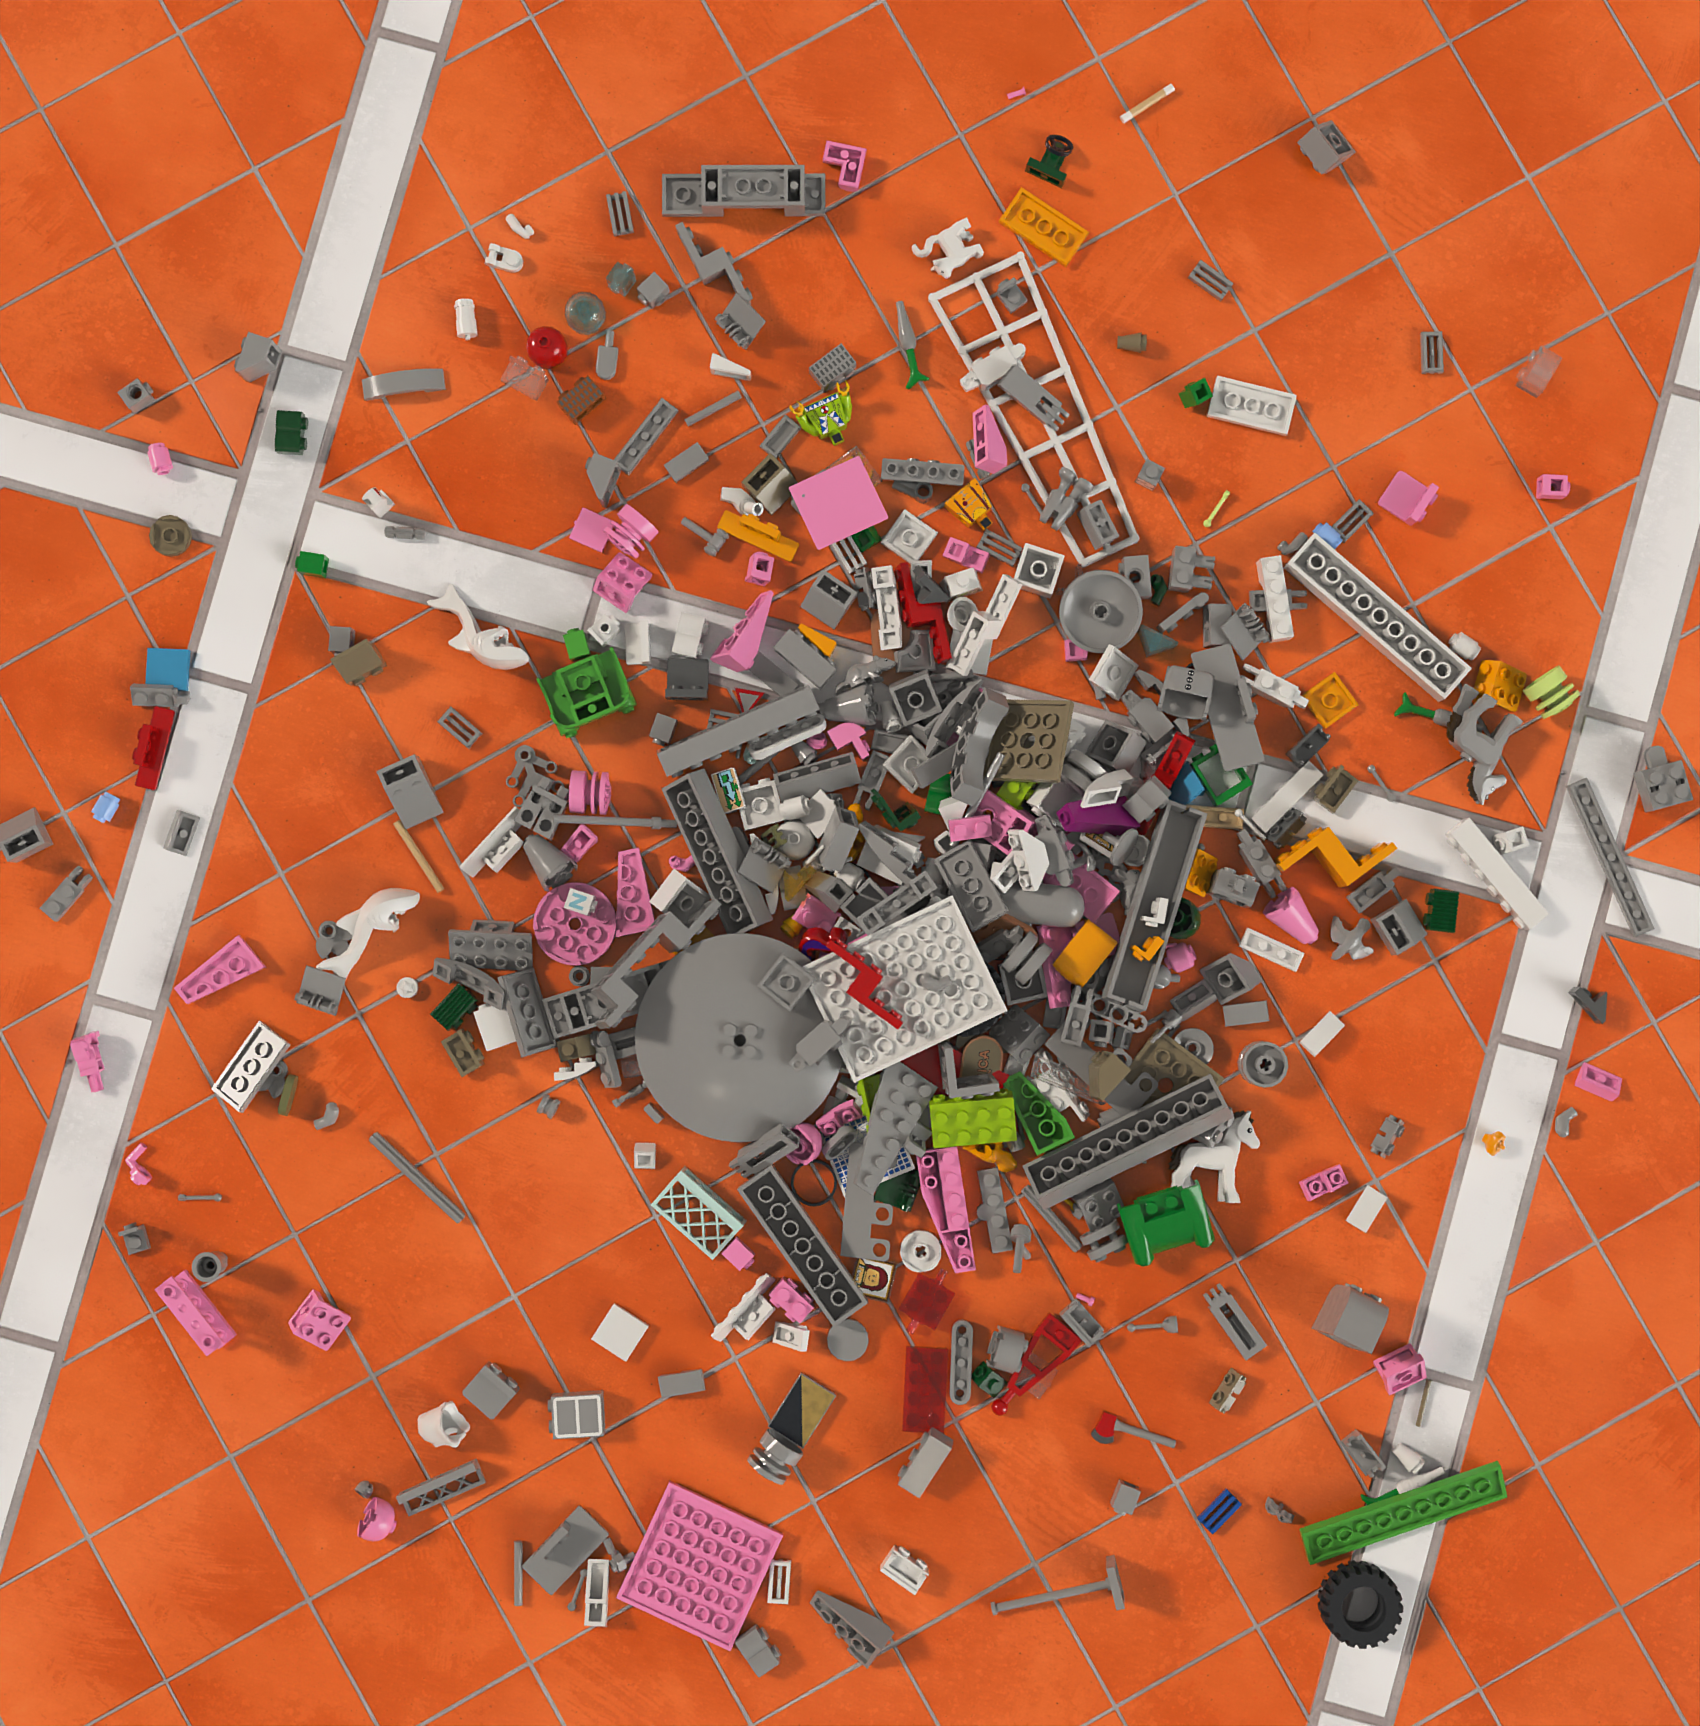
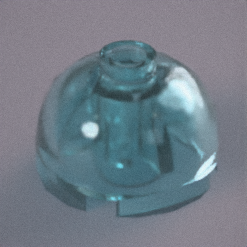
M579 292L568 299L565 305V318L570 328L577 333L589 335L597 332L602 324H604L606 311L603 302L596 295L590 292Z

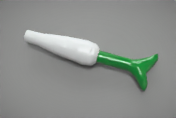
M1441 1466L1435 1470L1402 1480L1397 1483L1396 1489L1377 1498H1371L1363 1494L1360 1496L1367 1505L1428 1485L1444 1475L1445 1472Z

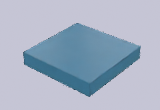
M147 648L145 684L174 685V688H177L178 691H188L191 651L186 649Z

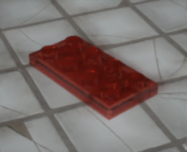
M906 1346L902 1432L924 1433L926 1431L928 1433L933 1427L944 1434L948 1348Z

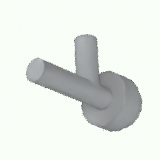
M1024 1224L1014 1225L1010 1233V1239L1016 1243L1013 1264L1014 1273H1021L1022 1259L1028 1260L1031 1257V1253L1024 1244L1031 1241L1032 1232L1029 1226Z

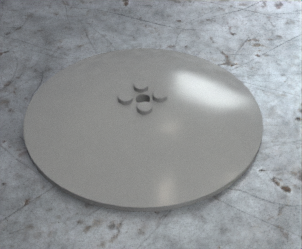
M730 933L717 935L692 944L679 952L661 968L650 983L639 1007L636 1020L635 1049L642 1077L654 1099L663 1110L684 1127L703 1136L721 1141H758L765 1133L781 1123L792 1129L803 1122L822 1104L831 1091L843 1060L838 1049L834 1052L830 1049L825 1054L827 1058L820 1065L816 1063L812 1066L808 1065L798 1073L789 1064L798 1053L796 1045L824 1021L810 989L805 992L789 1012L757 986L782 953L786 954L801 967L812 962L794 947L759 934ZM738 1034H742L746 1038V1043L742 1046L734 1043V1037Z

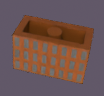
M587 375L585 378L581 377L578 379L570 391H564L558 397L557 403L576 425L601 404L606 397Z

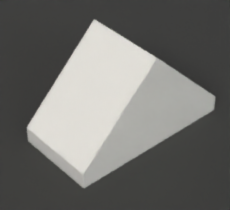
M952 797L941 800L938 808L948 830V820L962 818L967 807L966 803Z

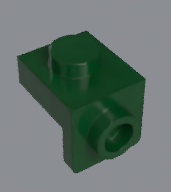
M984 1361L971 1374L972 1380L993 1398L1008 1383L1003 1377L988 1367Z

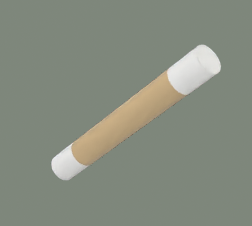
M1170 83L1121 115L1120 120L1122 123H1126L1175 91L1174 86Z

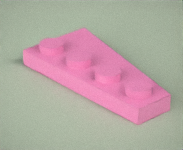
M1036 926L1039 945L1046 943L1053 949L1043 963L1049 1008L1068 1007L1071 1002V982L1057 972L1052 963L1072 940V927Z

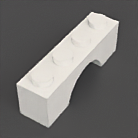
M1281 555L1260 558L1256 565L1259 583L1262 585L1266 600L1267 632L1270 633L1269 643L1290 640L1294 637Z

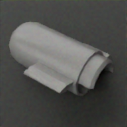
M1019 878L1005 894L996 886L1009 910L1007 914L1031 927L1032 924L1072 927L1079 923L1083 917L1085 909L1084 899L1079 891L1072 887L1043 884L1042 879L1037 891H1023Z

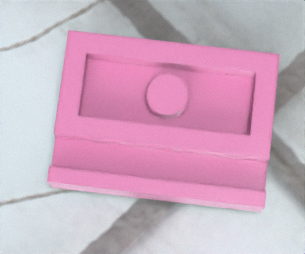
M807 893V898L805 901H802L792 919L808 929L818 927L830 933L836 924V919L841 914L839 912L834 913L820 900Z

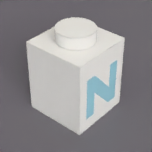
M570 888L564 908L590 916L591 912H595L598 901H595L596 896Z

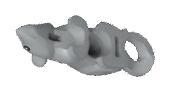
M875 655L873 656V661L869 663L853 665L847 671L845 680L836 686V695L846 692L842 691L844 688L851 687L853 689L864 684L869 685L872 681L875 683L884 681L880 674L893 668L896 662Z

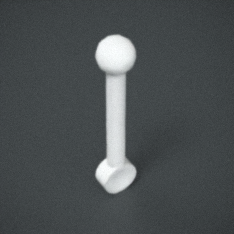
M1241 809L1235 811V815L1240 817L1263 841L1267 839L1243 815Z

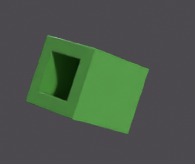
M574 628L568 630V634L563 635L571 661L592 656L584 630Z

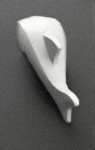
M453 584L448 585L446 594L442 598L427 601V604L434 609L451 611L458 616L463 628L457 636L448 642L451 647L472 654L482 664L494 669H514L525 665L529 661V656L524 650L509 643L508 630L503 626L485 631L480 630L470 609L458 595Z
M402 888L380 890L373 894L360 909L339 919L336 925L347 930L352 935L351 943L347 951L339 956L322 961L316 968L332 970L336 972L337 976L347 978L352 967L363 953L373 928L396 932L399 929V919H397L396 915H402L407 910L415 907L420 899L419 892Z

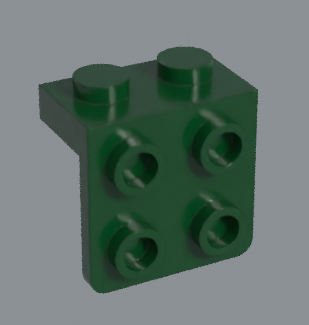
M874 788L871 790L873 794L871 797L872 801L883 812L882 816L893 829L897 827L900 831H903L918 823L921 816L908 802L892 812L884 798Z

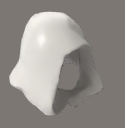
M453 1401L444 1402L439 1407L419 1415L417 1419L418 1433L425 1441L430 1442L435 1447L448 1445L456 1448L466 1436V1432L470 1430V1424L458 1411Z

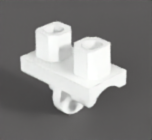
M842 1075L836 1086L835 1097L845 1101L848 1094L856 1098L854 1101L862 1111L861 1105L863 1100L862 1096H859L857 1092L858 1081L854 1083L852 1077L849 1079Z

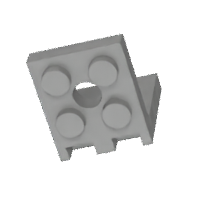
M947 1040L938 1043L942 1085L946 1094H949V1098L961 1097L962 1099H970L974 1097L973 1095L982 1094V1096H990L994 1092L1000 1091L999 1082L991 1073L956 1078L952 1046Z

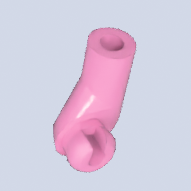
M692 855L687 859L672 856L669 859L670 867L677 871L686 872L696 865Z

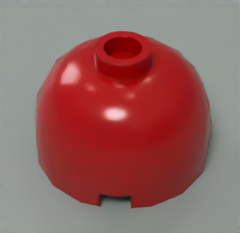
M542 326L530 333L527 338L526 350L528 357L534 365L543 369H552L554 366L563 363L567 356L568 346L565 337L560 331L553 327Z

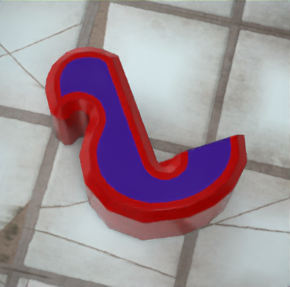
M833 927L830 933L823 928H809L803 933L798 951L813 962L816 951L832 952L826 947L831 939L835 941L840 939L846 943L848 935L846 931L837 927Z

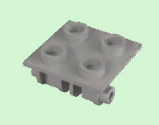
M738 292L722 314L719 313L715 317L716 324L723 330L726 329L725 333H730L729 337L737 343L738 347H742L745 350L766 322Z
M1246 603L1221 627V630L1242 661L1261 641L1266 643L1270 640V633L1262 627L1263 623L1259 622L1260 618L1256 616L1253 611L1254 609Z
M755 837L738 873L773 893L785 868L788 869L792 862L789 861L790 858Z
M306 965L300 991L296 993L294 1000L298 1004L336 1016L346 978Z

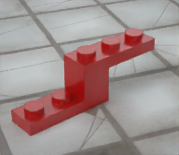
M908 562L900 563L895 568L894 575L899 588V602H902L903 607L902 620L906 622L907 628L930 625L929 635L934 642L933 655L937 659L938 664L947 663L952 657L940 602L925 604L916 602Z
M1177 731L1159 767L1152 775H1155L1169 790H1171L1195 740ZM1158 807L1157 809L1154 810V812H1155L1156 814H1157V812H1158V810H1159L1160 807ZM1156 814L1148 822L1144 819L1139 823L1138 834L1146 835Z
M831 939L826 947L860 971L846 993L893 1027L899 1029L904 1022L901 1019L902 1015L894 1009L889 1011L883 1007L885 1003L879 998L874 997L872 999L870 997L884 977L881 974L883 970L873 963L871 966L864 962L865 957L857 951L852 953L847 950L848 945L840 939L836 941Z

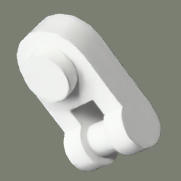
M490 243L488 248L490 253L485 259V265L512 273L522 269L524 261L519 252ZM498 254L503 256L502 261L496 260Z

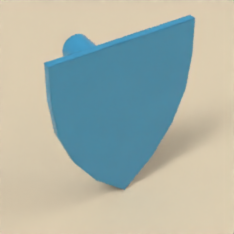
M1188 761L1180 770L1170 790L1171 795L1168 797L1169 800L1183 805L1190 803L1197 796H1203L1205 793V788Z

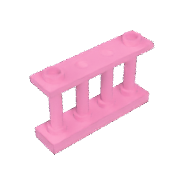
M184 1270L175 1278L171 1276L155 1289L206 1356L217 1348L223 1347L237 1335L187 1270Z

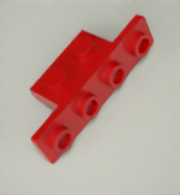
M155 706L150 725L143 724L142 728L139 729L137 735L139 740L138 746L134 749L132 755L133 764L139 765L135 786L156 790L175 716L174 710Z

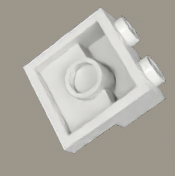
M770 778L759 780L757 785L750 786V783L740 785L746 807L739 809L745 831L785 821L779 810L781 803L775 780L770 781Z

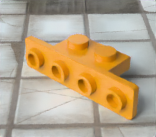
M724 511L717 526L718 529H722L729 535L788 562H792L799 543L782 536L778 526L767 522V525L759 522L760 518L752 514L748 516L743 514L740 517L730 511Z

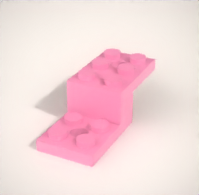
M990 790L986 791L974 816L984 815L986 810L993 812L994 818L991 821L992 836L983 837L985 840L1008 855L1012 851V847L1008 841L1007 830L1020 829L1033 837L1038 835L1035 823L1037 818L1025 809H1015ZM1069 840L1065 842L1068 850H1071L1075 845ZM1045 873V876L1048 877L1049 879H1052L1053 876L1055 875V874L1049 875V874Z

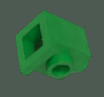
M1205 378L1185 385V389L1178 393L1185 408L1199 405L1213 397Z

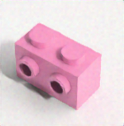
M783 1276L769 1292L770 1301L777 1308L781 1306L787 1311L785 1315L792 1322L797 1321L801 1323L813 1310L814 1303L812 1302L814 1300L806 1292H800L797 1289L798 1285L791 1278L787 1280Z

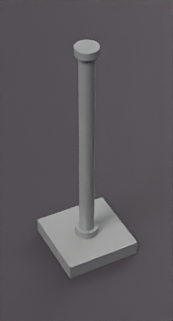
M1106 1556V1571L1108 1575L1106 1580L1001 1603L991 1602L993 1615H998V1612L1104 1589L1112 1591L1116 1611L1125 1609V1596L1115 1556Z

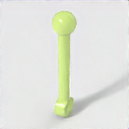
M1228 490L1225 491L1209 518L1203 522L1205 527L1211 526L1212 519L1230 495Z

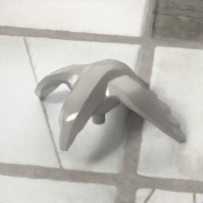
M1333 916L1331 940L1338 943L1339 946L1332 953L1331 959L1338 960L1343 955L1349 953L1353 960H1357L1374 952L1373 948L1365 947L1361 942L1363 935L1371 928L1370 921L1360 918L1357 926L1349 931L1342 926V921H1340L1339 917Z

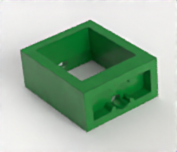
M1215 744L1209 748L1211 752L1203 755L1201 752L1192 758L1193 763L1190 764L1214 807L1253 785L1242 767L1234 770L1241 782L1218 796L1215 795L1198 765L1219 753Z

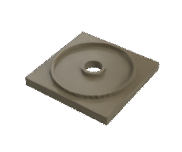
M1007 699L1009 710L1007 715L1001 720L991 740L989 754L985 760L983 779L997 753L1000 752L1005 755V758L992 781L1060 783L1074 703L1071 700ZM1030 736H1035L1034 745L1025 749V740Z
M1158 1027L1134 1057L1132 1064L1128 1067L1131 1071L1124 1077L1130 1085L1143 1072L1149 1073L1157 1082L1162 1078H1169L1172 1081L1173 1087L1169 1092L1163 1093L1157 1087L1141 1107L1209 1074L1212 1075L1217 1087L1225 1079L1165 1033L1154 1043H1151V1039L1160 1031ZM1144 1078L1140 1081L1139 1087L1142 1091L1147 1092L1152 1088V1082L1150 1079Z

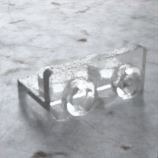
M510 355V363L500 379L501 382L537 401L549 381L545 374L546 371L538 366L534 368L527 364L528 361L520 356L515 358Z

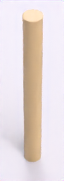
M398 820L393 823L437 893L443 891L445 888L402 822Z

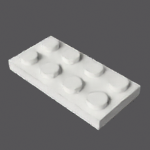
M1217 375L1212 392L1213 397H1211L1206 417L1282 436L1288 434L1297 395Z

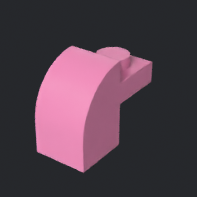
M842 723L827 731L837 751L852 743L862 761L869 757L870 747L865 740H860V738L866 735V732L859 725Z

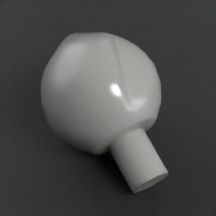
M1161 964L1153 988L1163 989L1170 982L1179 983L1180 974H1171L1170 970Z

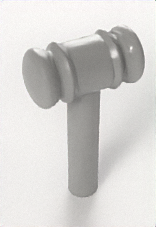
M686 517L681 521L682 525L709 542L704 547V551L712 557L716 556L717 552L726 542V539L729 538L728 533L722 529H717V532L712 535Z

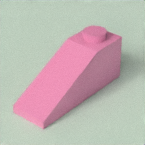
M985 404L973 412L975 467L995 474L1007 466V451L990 407Z

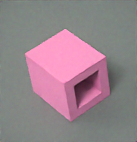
M737 1236L722 1252V1255L739 1271L743 1267L748 1269L755 1261L753 1259L755 1253Z

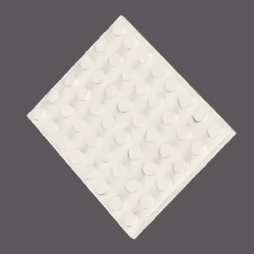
M953 895L884 927L869 936L863 937L849 944L846 948L852 953L857 951L864 956V962L871 966L873 963L883 970L881 974L884 977L870 997L872 999L874 997L879 998L885 1003L883 1007L889 1011L894 1009L902 1015L901 1019L904 1022L899 1029L893 1027L846 993L860 971L834 952L802 966L803 969L816 978L809 989L824 1020H831L834 1023L843 1016H848L851 1019L850 1027L843 1032L845 1037L840 1040L843 1044L838 1050L854 1083L1007 1011ZM924 973H929L931 978L938 980L949 975L953 985L934 992L922 987L920 977Z

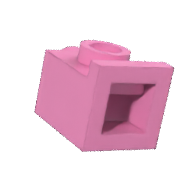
M1543 474L1537 478L1536 499H1563L1570 492L1568 475ZM1551 486L1555 488V491H1551Z
M764 552L754 553L749 559L745 582L761 586L769 583L774 558L769 557Z

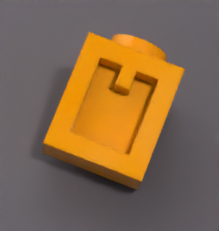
M1159 936L1149 937L1142 945L1143 950L1136 945H1131L1129 947L1133 951L1131 955L1140 962L1142 960L1150 961L1164 943V940Z

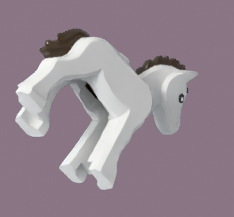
M1251 1111L1235 1112L1233 1124L1223 1131L1222 1140L1212 1148L1201 1142L1178 1145L1170 1157L1172 1159L1171 1162L1168 1163V1169L1175 1170L1171 1175V1187L1176 1185L1183 1188L1190 1187V1176L1195 1167L1218 1170L1217 1201L1241 1203L1235 1188V1167L1240 1152V1145L1243 1142L1251 1149H1257L1260 1146V1140L1257 1138L1252 1126L1254 1120L1251 1119Z

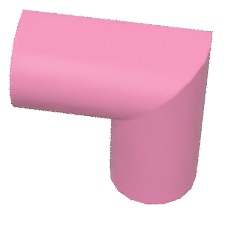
M826 141L823 163L842 166L838 182L839 188L850 192L858 191L867 149Z

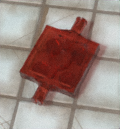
M940 1268L935 1279L919 1272L898 1308L912 1319L906 1329L910 1334H914L919 1324L926 1325L933 1330L937 1328L955 1295V1292L946 1288L942 1283L948 1273L946 1270Z

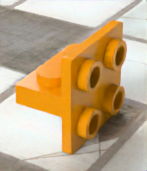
M1197 848L1184 890L1205 897L1210 887L1212 875L1216 871L1218 859Z

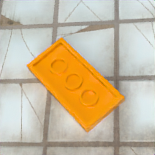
M1022 187L998 222L1064 267H1067L1089 234L1087 230Z

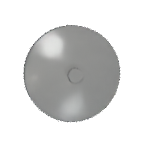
M1093 570L1078 576L1064 591L1059 606L1060 622L1067 637L1079 648L1093 653H1104L1109 644L1117 649L1126 645L1137 633L1143 615L1142 601L1135 586L1123 575L1110 570Z

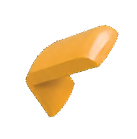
M1087 918L1084 920V925L1052 963L1057 972L1074 985L1081 986V988L1088 982L1118 943Z

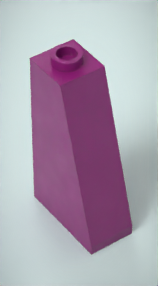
M1126 796L1118 797L1116 803L1087 808L1080 806L1082 800L1069 802L1056 812L1064 830L1070 832L1093 834L1108 832L1112 835L1120 836L1129 829L1137 830L1140 827L1139 822L1122 806L1127 800Z

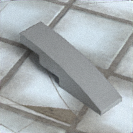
M867 821L859 824V830L869 846L897 878L907 884L917 877L908 870L912 863L895 851L899 845L897 842Z

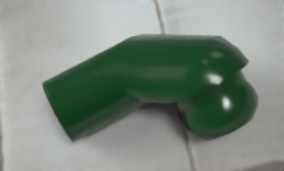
M1154 574L1151 576L1150 581L1155 593L1150 602L1160 606L1167 592V586L1162 576Z

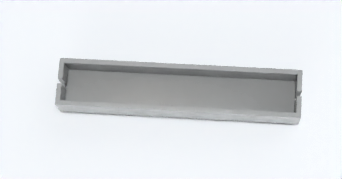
M1172 800L1160 810L1101 999L1117 1005L1123 1004V1007L1137 1012L1147 1010L1208 813L1191 807L1186 809V805ZM1156 898L1168 899L1164 924H1158V927H1151L1145 925L1146 921L1140 920L1141 916L1153 918L1151 905ZM1159 936L1164 940V943L1150 961L1142 960L1140 962L1131 955L1133 953L1129 949L1131 945H1136L1143 950L1142 945L1149 937Z

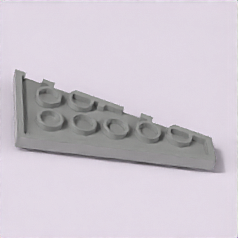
M900 1061L883 1069L880 1073V1083L875 1094L868 1122L869 1128L867 1136L864 1138V1148L862 1156L859 1158L853 1184L870 1195H873L938 1088Z

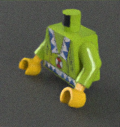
M846 380V387L840 389L837 382L838 392L805 407L799 401H796L799 405L797 410H794L791 405L789 406L790 411L796 414V419L804 431L814 437L818 436L821 440L830 437L833 446L845 441L840 431L845 430L847 423L851 420L852 403L848 392L850 386Z

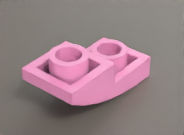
M851 1099L825 1113L816 1121V1125L826 1137L837 1133L838 1129L844 1126L845 1123L862 1118V1111L856 1102Z
M1338 1164L1299 1181V1184L1307 1201H1312L1327 1192L1339 1189L1348 1184L1341 1165Z

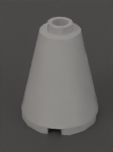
M531 834L524 840L523 848L545 891L548 892L550 887L554 889L565 884L573 876L571 871L578 869V865L574 860L539 834Z

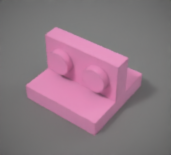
M1411 1343L1373 1361L1375 1368L1384 1381L1385 1389L1389 1396L1427 1378L1424 1359L1420 1353H1416Z

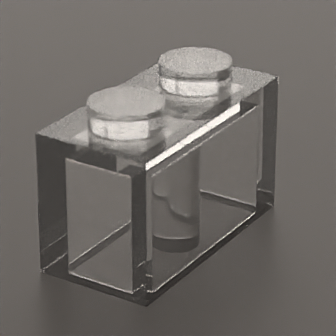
M1542 345L1536 351L1533 349L1526 359L1529 362L1526 368L1522 367L1516 376L1519 380L1515 386L1537 398L1543 393L1563 358Z

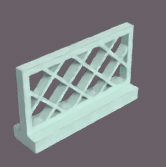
M686 1166L681 1169L651 1204L656 1211L712 1260L747 1221ZM677 1181L684 1186L685 1194L673 1193V1185ZM685 1197L686 1208L675 1209L674 1198ZM688 1197L698 1198L700 1200V1208H689ZM662 1198H670L671 1209H663L658 1202ZM700 1211L701 1222H690L689 1212ZM704 1211L715 1213L716 1221L705 1222ZM675 1212H686L687 1223H679L675 1218ZM727 1224L733 1229L730 1235L720 1236L719 1225ZM705 1225H716L717 1236H706ZM691 1226H702V1236L695 1237L691 1234ZM717 1239L718 1248L714 1253L707 1248L706 1240Z

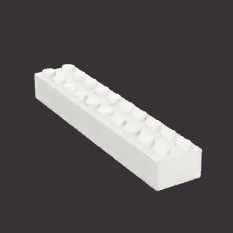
M1316 533L1309 537L1283 567L1438 702L1445 700L1472 669Z

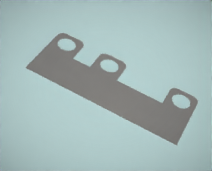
M1088 1018V1022H1087V1025H1086V1029H1087V1028L1090 1026V1024H1091L1090 1018ZM1064 1022L1044 1045L1089 1085V1065L1092 1062L1091 1058L1096 1052L1083 1040L1081 1047L1060 1042L1065 1025ZM1117 1048L1113 1052L1115 1055L1122 1054L1126 1057L1125 1065L1127 1067L1132 1064V1058L1123 1049ZM1143 1072L1132 1085L1123 1079L1104 1100L1123 1117L1139 1109L1157 1089L1158 1082L1149 1073ZM1144 1078H1148L1152 1082V1088L1147 1092L1142 1091L1139 1087L1140 1081Z
M853 1142L849 1146L840 1256L887 1261L890 1254V1242L884 1239L870 1238L871 1224L889 1226L892 1223L893 1207L890 1204L873 1202L874 1194L870 1195L853 1184L859 1158H861L864 1148L863 1143ZM898 1154L894 1159L893 1163L891 1164L890 1168L896 1167ZM881 1207L886 1208L889 1212V1217L885 1221H880L876 1217V1211ZM877 1243H881L886 1247V1253L882 1257L876 1256L873 1252V1247Z

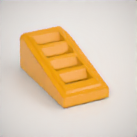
M801 623L798 627L800 633L826 657L830 658L837 646L836 641Z

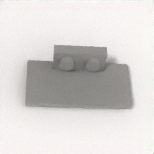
M473 920L470 930H449V956L451 960L459 961L475 968L526 970L533 968L532 934L514 932L515 922Z
M579 1505L526 1560L522 1568L546 1592L553 1595L608 1537L609 1532Z

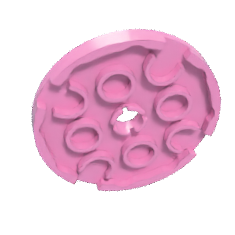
M567 883L555 887L541 899L534 914L533 928L539 946L550 958L562 964L584 965L597 960L610 948L616 935V913L610 900L597 888L584 883ZM570 888L596 896L595 901H598L595 912H591L590 916L564 908ZM573 918H578L581 922V927L577 930H573L570 927V921Z

